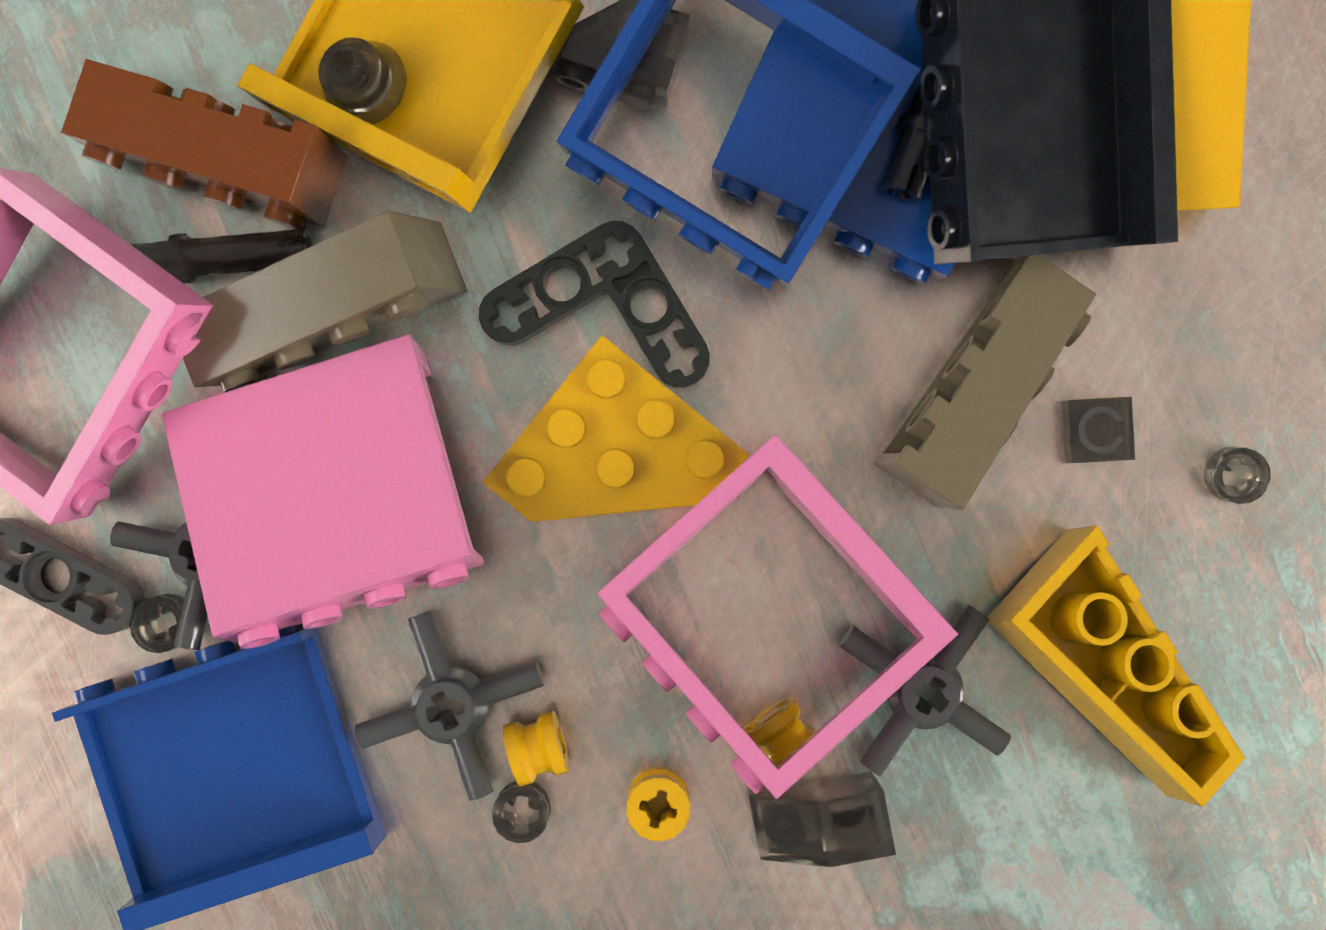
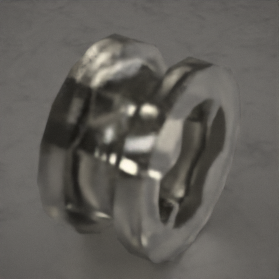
M1236 446L1223 447L1214 452L1206 461L1203 472L1205 484L1211 494L1220 500L1236 504L1251 503L1260 498L1268 489L1271 479L1270 466L1265 457L1256 450ZM1231 460L1238 465L1249 467L1250 477L1249 479H1241L1246 484L1241 490L1235 485L1224 484L1223 471H1232L1227 466Z
M168 593L147 598L136 606L132 612L129 626L131 636L138 646L153 653H163L179 648L173 646L184 597ZM159 606H162L161 614L172 612L176 617L177 624L168 629L170 640L165 639L166 631L156 634L152 628L151 622L160 617L157 608Z
M516 780L510 782L500 791L493 806L492 819L497 832L506 840L515 843H525L536 839L546 828L551 813V799L546 789L538 782L534 781L532 784L521 787L517 784ZM517 796L528 797L529 808L539 810V817L535 818L533 815H530L527 825L517 824L515 813L506 811V802L513 806Z

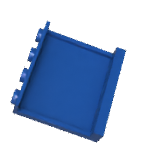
M810 0L921 69L824 228L837 233L834 243L847 251L868 258L871 251L874 250L894 259L895 261L891 269L915 282L926 284L930 276L937 280L948 277L955 263L934 264L933 246L928 237L927 225L931 214L929 177H927L924 185L923 196L920 202H908L895 198L897 189H894L893 193L888 195L879 188L881 181L886 175L900 136L895 131L899 116L908 113L923 72L922 40L915 21L918 0ZM773 31L712 165V176L722 180L718 189L747 204L753 205L756 196L779 206L776 214L778 218L799 228L872 110L879 95Z
M295 625L280 629L279 640L250 649L236 650L234 642L226 640L194 651L198 663L177 670L173 659H169L134 671L137 683L119 689L115 688L111 678L75 690L73 695L76 703L52 713L54 722L74 717L133 896L130 901L117 910L123 930H144L372 855L386 837L318 628L296 630Z

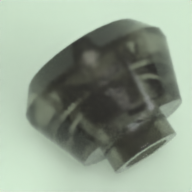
M350 37L337 41L324 53L318 71L325 101L372 125L387 118L397 108L406 88V69L402 59L390 46L374 40Z

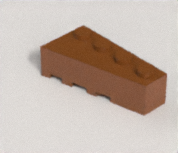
M85 59L61 130L62 134L84 145L81 156L117 170L122 169L124 160L143 166L145 169L142 177L176 190L182 189L184 180L205 187L204 198L241 211L244 201L265 207L264 218L301 231L304 221L325 228L348 156L316 125L294 119L293 125L290 126L273 118L272 114L265 110L242 104L239 116H234L235 109L207 93L186 88L183 89L180 98L172 96L174 91L172 87L157 79Z

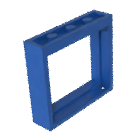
M639 0L556 141L562 150L570 155L565 166L597 186L600 185L604 176L627 190L622 201L656 221L661 211L684 225L678 235L705 253L712 256L719 246L740 259V262L735 270L764 289L769 290L774 281L786 287L921 69L810 0H725L879 95L872 110L780 258L592 143L676 0Z

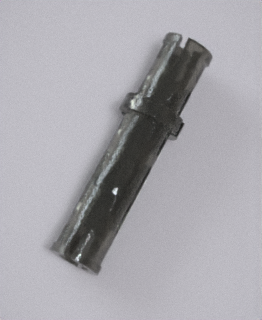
M302 227L301 229L192 239L187 237L186 233L171 234L168 241L131 245L182 283L193 284L196 277L260 271L313 246V241L309 229Z

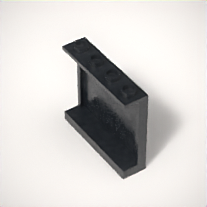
M918 0L915 21L917 29L921 34L923 72L920 78L919 91L921 101L925 106L929 128L923 156L924 168L930 181L931 214L928 219L927 231L929 241L933 246L934 264L977 262L1008 257L1178 242L1171 0Z

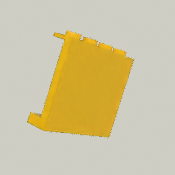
M314 0L274 74L249 63L237 86L270 111L294 122V119L316 125L336 145L471 213L584 6L580 0Z

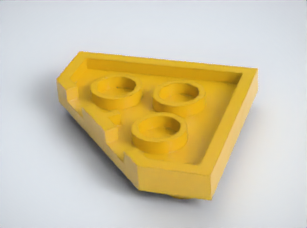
M602 335L483 480V483L530 522L697 505L733 473L749 454Z

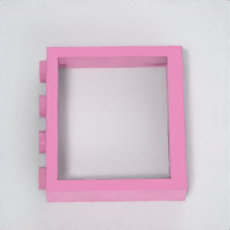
M0 168V285L33 224H35L151 310L57 475L0 432V487L47 524L53 525L79 518H87L92 515L99 501L109 498L111 489L108 485L120 465L128 460L139 447L141 442L139 432L152 410L159 407L170 394L172 389V381L170 379L182 358L190 353L200 342L196 334L213 305L34 173Z
M776 434L597 592L598 596L607 605L598 614L623 642L627 641L632 635L650 654L642 664L667 693L677 685L694 704L685 713L698 730L711 743L721 735L738 755L730 765L755 794L766 787L776 799L958 635L952 626ZM765 473L917 639L778 766L770 760L627 597Z

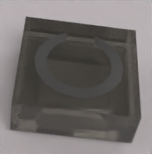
M1132 397L1062 401L1065 463L1135 460Z

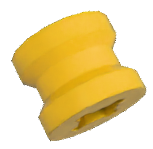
M793 697L784 698L769 706L743 728L776 766L816 731L814 728L806 727L799 718L801 709Z
M554 710L540 714L537 721L531 724L523 725L515 721L503 725V738L507 758L513 776L520 787L532 784L539 774L551 772L559 776L570 772V760L566 741Z
M652 766L642 770L633 778L628 789L626 814L630 826L639 836L650 841H666L676 837L684 830L690 818V795L686 781L677 771L666 766ZM668 806L674 808V810L668 809L666 812L660 814V811L665 810Z

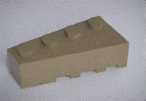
M387 210L204 296L203 298L210 302L213 307L196 334L200 342L190 353L183 357L194 387L222 386L225 393L262 381L259 373L275 367L278 370H283L301 365L315 358V351L331 345L336 346L355 341L369 334L371 329L416 314L427 307L466 293L468 290L441 222Z
M1040 254L1020 256L1015 259L874 465L932 505L963 511L1001 448L1015 431L1018 421L1030 401L1044 389L1055 371V368L1052 366L1064 346H1071L1089 324L1091 315L1086 313V310L1095 298L1096 293Z

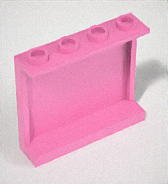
M410 334L162 412L212 637L239 643L240 649L264 646L280 639V629L302 623L304 629L327 626L343 619V609L366 603L367 609L390 606L406 599L404 591L406 589L428 582L431 589L453 586L469 578L467 570L484 565L482 555L473 549L426 378L432 375L427 357Z

